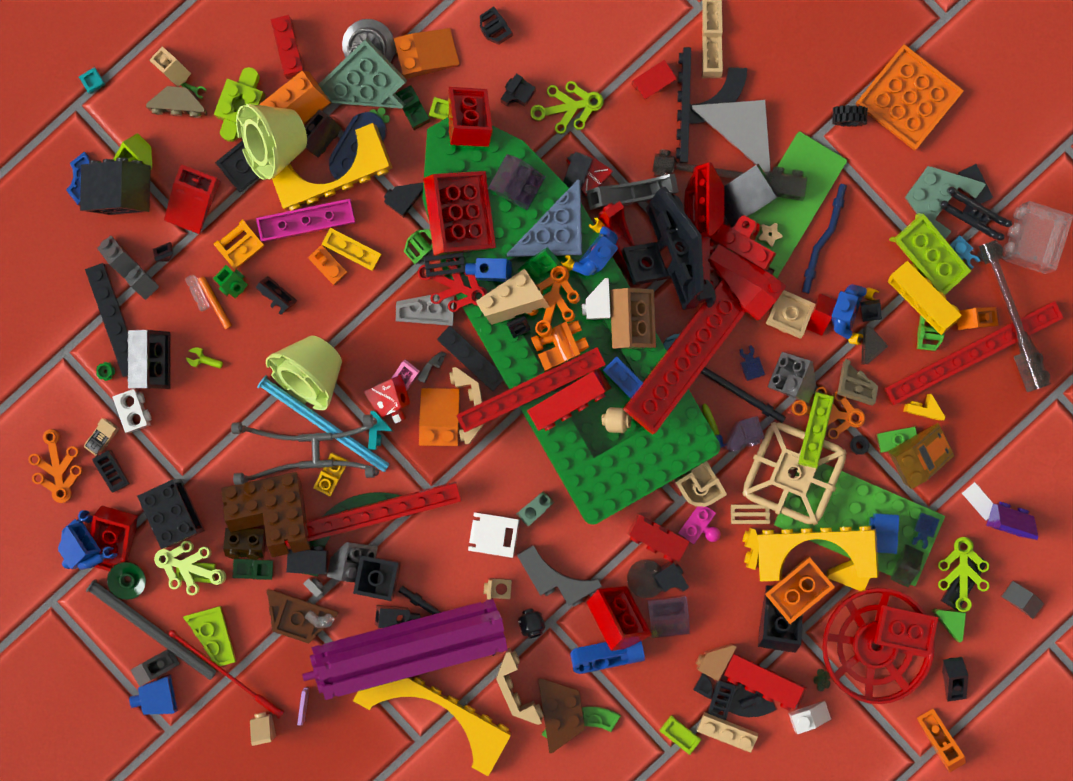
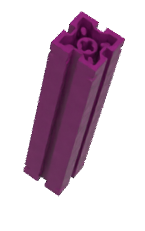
M491 599L483 603L478 602L332 641L322 646L317 645L312 647L313 655H310L314 671L303 673V680L315 679L319 694L323 693L325 700H328L334 696H343L496 654V652L508 651L503 632L502 617L497 610L494 600Z

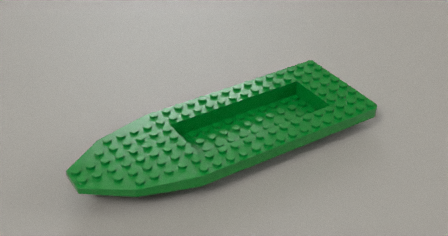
M449 117L427 129L424 178L432 174L486 171L496 248L464 252L465 265L466 263H476V258L508 259L512 262L511 277L518 273V269L534 256L507 257V253L569 188L523 140L493 125L489 147L450 145ZM423 182V196H422V199H423L424 206H425L426 213H427V217H428V210H427V203H426V195H425V188H424V182ZM582 203V255H571L570 257L574 262H579L599 236V233L590 228L589 225L594 226ZM556 256L560 261L557 266H562L561 262H567L565 256ZM613 257L610 258L602 270L594 275L586 276L573 271V269L569 271L568 282L580 296L578 303L572 304L569 302L567 292L562 285L559 292L568 308L575 314V318L571 322L578 321L582 331L573 334L574 340L578 341L586 338L589 348L580 352V354L582 355L598 347L606 364L600 369L612 388L604 393L605 397L597 402L594 399L589 401L587 408L580 412L577 409L572 411L570 418L563 422L561 419L555 421L556 426L548 431H545L544 428L538 431L527 410L584 376L520 406L521 411L583 519L592 525L603 521L711 459L720 451V443L689 389L653 435L632 417L631 427L627 428V431L624 433H610L602 425V414H606L608 408H624L631 399L612 381L603 369L617 356L644 382L667 352L656 331V348L612 349L611 301L610 319L586 320V315L582 316V304H585L586 298L605 278H609V299L611 298L610 290L630 288ZM440 260V263L446 262V260ZM442 267V270H450V268ZM489 267L484 269V273L489 270ZM551 270L541 274L539 278L534 277V274H528L536 285L549 278ZM460 273L464 285L471 288L468 276ZM452 274L444 275L445 277L454 280ZM559 274L557 278H561L563 274ZM477 279L479 286L485 288L488 293L504 283ZM553 285L543 290V296L551 291ZM479 292L477 293L476 298L480 299L482 297V294ZM463 293L456 295L458 300L468 296ZM576 295L571 296L572 300L576 298ZM471 303L462 307L509 389L547 372L544 370L538 354L555 348L553 342L543 345V350L537 352L531 340V337L538 335L535 326L539 321L543 320L546 308H539L538 313L534 316L526 313L516 315L515 318L525 316L531 330L513 338L507 324L515 318L491 325L479 306ZM557 304L551 320L552 329L566 322ZM571 313L566 314V318L571 316ZM544 328L542 333L546 332L548 328Z

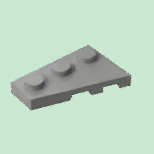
M431 295L397 301L396 321L453 326L454 312L448 309V303L454 300V296L444 299L440 304L432 303ZM439 295L434 296L436 302L440 300Z

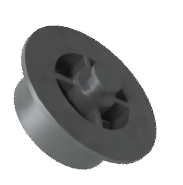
M362 19L353 23L345 32L342 41L345 58L368 38L389 62L392 61L395 53L394 37L389 28L383 23L374 19Z

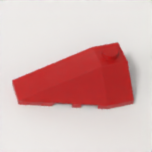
M720 244L717 245L708 258L719 276L724 278L729 285L731 293L735 294L741 302L739 304L743 310L757 321L778 300L786 287L785 284L769 272Z

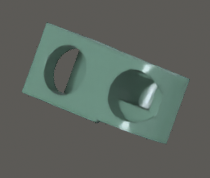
M543 491L516 514L528 527L554 502Z

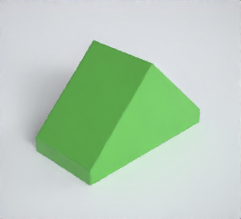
M933 609L932 612L936 617H939V621L955 641L962 642L966 613Z

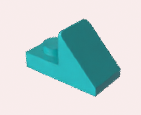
M371 411L370 415L372 414L377 419V424L369 429L368 449L377 450L378 446H381L382 435L378 434L379 431H393V429L376 411Z

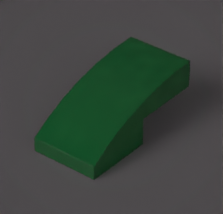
M412 85L395 93L406 104L402 109L413 130L431 122Z
M233 559L232 578L272 580L273 560Z

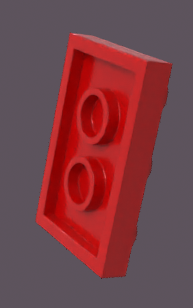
M882 605L874 643L931 656L939 617Z

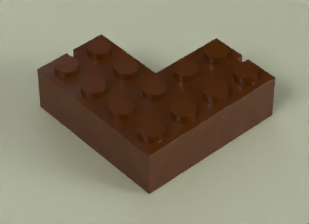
M297 472L251 481L243 485L221 488L224 520L230 532L264 525L267 548L272 557L289 554L285 541H288L293 553L310 550L302 483Z

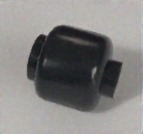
M533 609L523 611V615L518 619L522 635L528 636V639L541 636L543 634L542 631L545 630V623L541 612L534 611Z

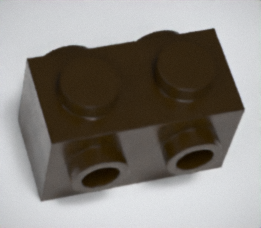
M225 528L223 545L225 557L231 559L247 557L252 560L264 558L266 544L264 529L247 528L230 532L228 528Z

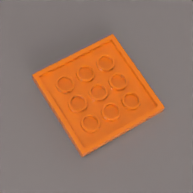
M903 44L855 104L868 108V115L915 151L964 90Z

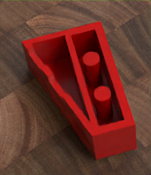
M637 514L627 533L630 535L629 539L637 544H640V542L647 545L646 549L655 554L657 551L663 553V558L672 563L674 560L680 561L690 542L640 514Z

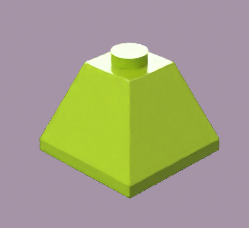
M138 133L123 141L113 158L115 161L116 158H128V162L132 160L143 161L144 165H150L152 169L151 146Z

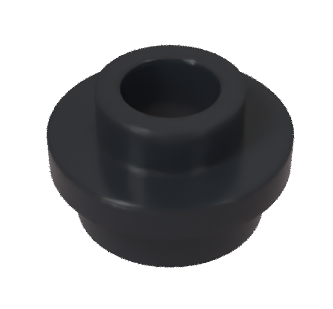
M855 436L850 442V448L855 454H864L869 449V441L864 436ZM858 441L862 442L863 444L862 448L860 449L856 447V443Z

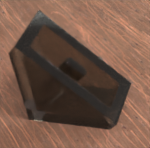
M866 325L863 327L864 337L862 338L861 365L869 364L888 347L871 326Z
M905 544L890 580L909 587L920 572L924 552Z

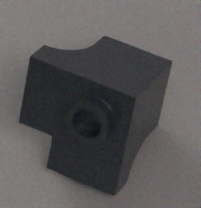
M516 73L514 78H510L505 86L506 91L501 97V103L508 106L511 103L517 102L525 107L536 92V88Z
M667 562L652 574L655 582L663 592L673 587L682 592L689 588L682 576L684 572L678 564L675 565L672 562Z

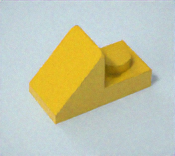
M927 394L924 407H922V403L914 401L904 406L903 412L938 421L945 420V416L932 394Z

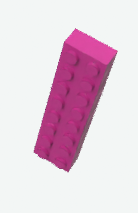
M351 199L256 218L262 243L356 223Z

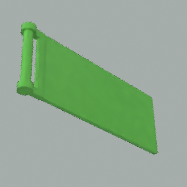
M802 132L796 134L769 179L779 197L748 216L760 224V231L754 241L776 253L769 266L770 269L774 270L772 275L776 278L779 276L847 162L845 158ZM777 223V231L783 235V238L775 240L773 247H770L765 241L758 240L762 234L761 224L771 226Z

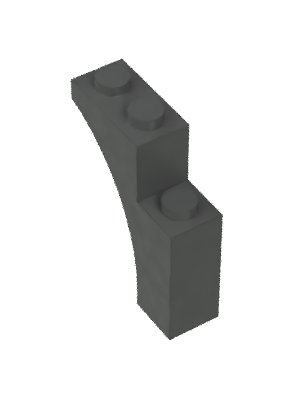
M668 174L632 183L600 186L586 192L590 210L603 209L611 202L615 205L620 201L625 207L637 202L651 201L656 192L662 187H666L671 195L679 191L675 174Z
M534 545L517 554L540 596L542 594L548 596L556 591L554 587L557 586L568 606L571 604L576 606L584 601L583 597L588 594L591 597L602 587L598 578L579 580L564 576L555 571L542 559Z

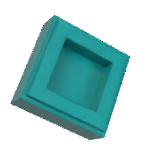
M95 67L79 76L89 94L106 85Z

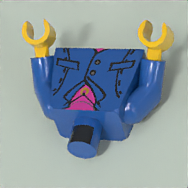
M594 218L597 223L594 226H589L596 233H600L579 262H574L569 255H566L567 262H561L562 266L566 267L568 271L573 269V271L586 276L596 274L604 268L617 251L618 247L615 245L618 240L617 234L606 227L598 218Z
M851 284L845 291H840L831 317L832 325L834 326V331L848 339L850 344L861 345L858 342V338H863V334L852 333L851 330L862 297L876 300L873 298L875 292L879 293L876 289Z

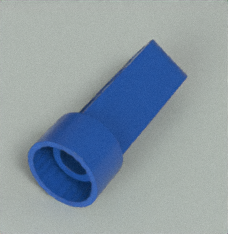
M642 641L622 650L611 651L607 642L575 648L570 653L573 671L578 674L645 661Z

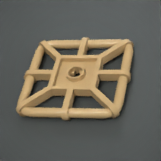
M773 422L767 429L757 454H754V462L744 483L743 496H746L752 502L774 510L778 515L783 514L805 524L816 525L822 518L832 493L836 491L835 485L845 464L847 452L842 447L824 440L822 447L835 453L819 459L818 466L838 458L828 484L814 478L817 469L798 464L800 453L798 454L786 448L779 430L803 440L805 432L784 423ZM774 433L782 449L777 463L764 458ZM761 463L775 468L770 480L751 488ZM797 468V472L800 473L799 476L791 478L789 471ZM811 483L825 488L815 515L806 496ZM772 485L784 490L778 504L753 494ZM789 492L802 497L809 516L784 507Z

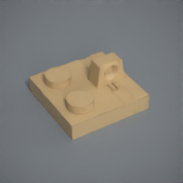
M784 290L773 304L766 324L801 339L815 303Z

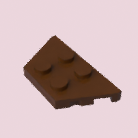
M267 589L272 632L309 644L339 613Z
M538 679L550 754L585 730L581 698L578 690L544 679Z

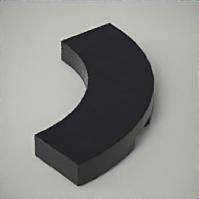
M728 68L726 81L714 97L699 104H690L689 125L706 122L691 109L692 105L736 102L745 85L747 68Z

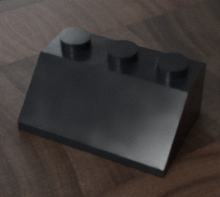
M128 330V388L170 389V332Z

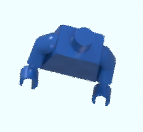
M80 511L78 519H74L62 530L58 551L64 559L62 566L66 569H89L104 562L103 559L105 558L114 559L117 557V553L109 555V551L114 549V547H105L102 554H100L99 546L83 524V522H92L93 516L88 515L89 511Z

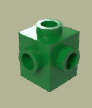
M227 265L213 278L221 286L219 290L224 295L228 296L230 294L235 299L248 286L243 280L245 276L239 270L233 271Z

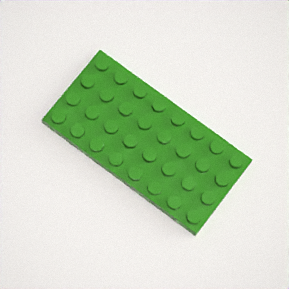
M827 464L818 466L814 478L828 484L834 467ZM796 471L794 477L799 476L800 473ZM841 471L835 485L836 491L832 493L818 524H805L783 514L777 515L773 525L781 529H793V532H801L802 528H812L813 531H820V528L832 527V531L840 530V527H851L852 530H859V526H869V519L873 517V513L899 515L897 554L878 553V569L880 572L913 586H916L945 518L944 515L843 471ZM811 483L806 496L815 515L825 488ZM789 492L784 507L809 516L802 497ZM822 539L809 540L850 558L844 549L833 542Z

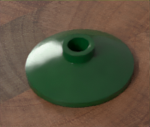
M121 562L109 571L107 584L110 591L116 597L128 600L138 597L143 592L146 586V577L138 565L131 562ZM125 576L131 577V581H126Z

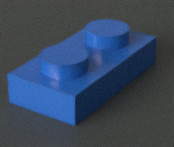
M617 356L603 369L629 398L635 394L643 383Z

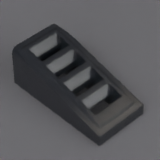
M108 450L92 459L112 493L130 484L112 450ZM109 458L110 461L102 465L101 461ZM108 466H114V468L105 471V468H107ZM117 471L118 474L116 476L109 478L108 475ZM119 478L122 479L121 482H119V483H117L116 485L113 486V484H112L113 481H115V480H117V479H119Z
M722 680L716 681L707 713L726 720L737 686ZM720 687L730 690L729 693L719 691ZM718 695H722V696H725V697H728V698H727V701H726V700L717 698V696H718ZM715 702L725 704V708L716 706ZM713 709L723 711V715L713 713L712 711Z

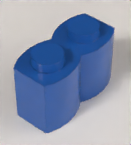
M873 513V517L869 519V526H871V529H876L877 552L897 554L899 515Z

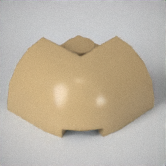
M707 461L675 479V483L683 497L689 504L694 506L706 507L727 495Z

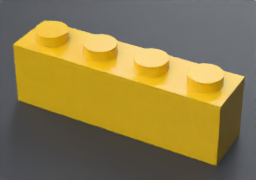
M906 261L889 277L887 282L941 336L962 316L959 309L955 305H951L946 300L945 295L941 291H937L933 287L932 282L919 273L918 268L914 264Z

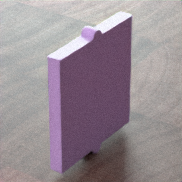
M304 687L302 690L297 725H303L305 722L309 695L308 687Z

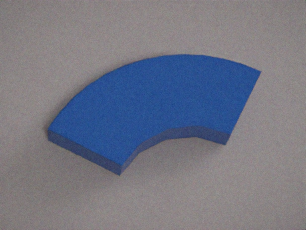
M83 152L70 162L73 169V179L66 191L77 205H80L81 164H89V161H91L86 152Z

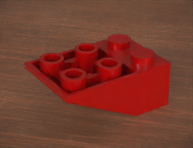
M181 164L173 183L164 221L200 234L221 181Z

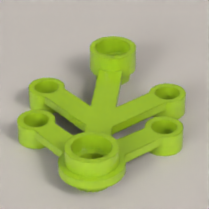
M569 81L566 84V91L570 94L575 93L583 99L575 101L559 91L557 86L550 85L547 88L548 96L551 98L555 97L565 104L547 108L535 105L531 109V117L535 121H542L545 116L566 112L562 120L555 126L556 133L561 135L566 132V126L577 109L585 108L580 118L574 121V128L580 131L584 129L585 122L591 112L597 111L603 106L602 95L598 92L587 93L578 87L574 81ZM573 84L575 89L569 90L568 85ZM551 88L556 89V93L550 94L549 90ZM591 99H596L598 103L592 105L590 101ZM536 111H541L542 115L540 117H536L534 113ZM581 121L583 126L577 127L576 122ZM559 125L564 126V130L558 131L557 127Z
M967 537L958 538L954 543L955 550L946 559L938 563V568L941 571H947L950 568V564L960 556V564L945 579H941L938 582L939 589L945 591L949 589L950 584L960 575V598L956 601V608L960 612H967L972 606L968 598V576L977 584L980 591L985 592L989 589L988 581L983 580L968 565V557L977 564L980 572L988 571L989 563L982 560L973 551V542ZM962 543L967 544L968 548L966 550L960 549ZM942 562H946L948 564V567L946 569H942L940 567V564ZM981 563L987 564L986 570L980 569ZM946 581L948 583L947 588H942L940 583ZM981 582H985L987 584L986 589L980 588L979 585ZM961 601L967 602L966 608L960 607Z

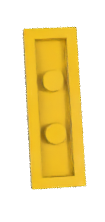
M332 228L329 229L321 244L371 271L375 269L382 255Z

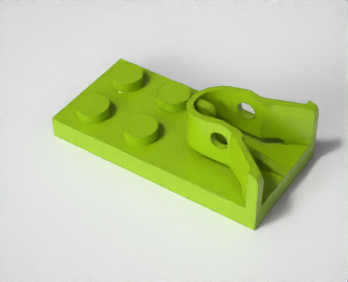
M917 213L913 222L896 237L889 239L891 242H896L922 275L932 282L933 287L944 295L971 272L924 214Z

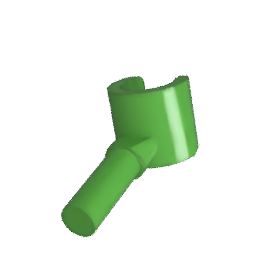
M187 83L181 84L182 87L194 92L198 98H204L197 94L200 89L206 91L204 87H195Z

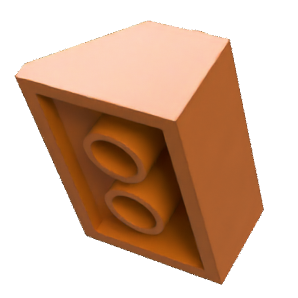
M302 70L259 105L292 109L297 112L303 124H305L318 110H323L331 102L311 73Z

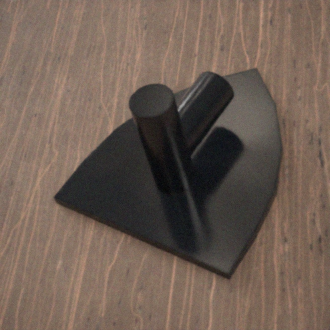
M742 685L734 694L729 712L744 717H760L775 711L776 708L772 702L762 698L763 694L757 691L753 694L745 690V685Z

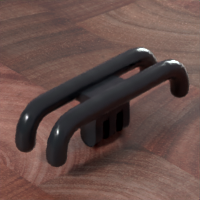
M948 187L947 193L964 203L966 207L962 212L948 204L947 201L942 200L939 206L943 210L996 240H1004V234L989 228L981 222L991 219L1002 226L1011 227V220L994 213L960 193L954 187Z

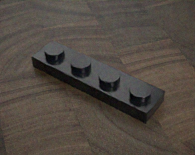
M451 326L437 338L448 351L492 391L504 380L499 370Z

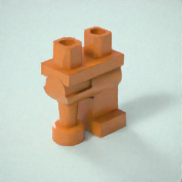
M578 321L568 324L564 322L555 326L548 337L539 338L538 335L531 337L537 352L543 350V345L553 342L555 348L538 354L545 371L581 355L580 352L589 348L586 338L575 341L573 338V334L582 331Z

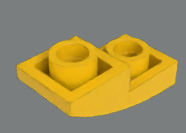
M333 452L330 454L328 460L333 459V461L349 462V460ZM346 466L324 467L313 488L331 496Z
M749 528V531L744 533L743 542H745V547L751 548V551H747L744 562L747 563L746 567L755 570L758 559V538L756 530Z

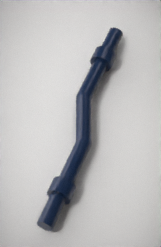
M845 184L839 185L837 196L833 200L832 206L834 208L829 227L813 247L809 266L804 274L803 293L809 294L812 281L816 277L817 272L815 269L820 250L836 230L840 211L845 203L844 196L847 188Z

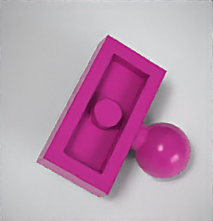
M697 506L678 534L693 544L696 543L703 532L708 541H718L721 536L720 530L716 527H708L716 513L707 506Z

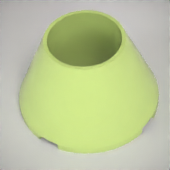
M245 104L239 108L236 125L238 138L242 137L245 146L242 149L249 166L259 178L263 180L273 179L306 148L307 134L304 124L297 112L292 109Z
M311 335L268 356L266 366L267 368L271 367L273 371L271 376L288 394L304 405L307 402L314 405L313 409L326 410L328 408L342 364L340 355L329 343L317 336Z

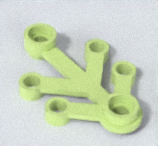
M183 541L181 546L172 551L167 549L159 550L154 557L155 564L159 568L165 569L169 578V587L171 589H178L182 585L181 579L177 578L172 566L179 568L187 584L186 591L189 595H196L199 592V586L195 584L190 572L209 578L211 583L215 585L224 583L226 573L222 569L211 571L193 565V563L202 558L210 557L211 549L209 547H201L197 553L182 561L175 559V557L184 552H191L194 548L191 541ZM186 543L190 545L188 550L184 548ZM204 549L207 550L206 556H203L202 551ZM163 555L166 557V561L164 563L161 561V557ZM216 573L219 575V579L217 581L214 579V575ZM174 580H177L178 585L176 587L173 586ZM191 586H194L196 589L194 593L190 591Z

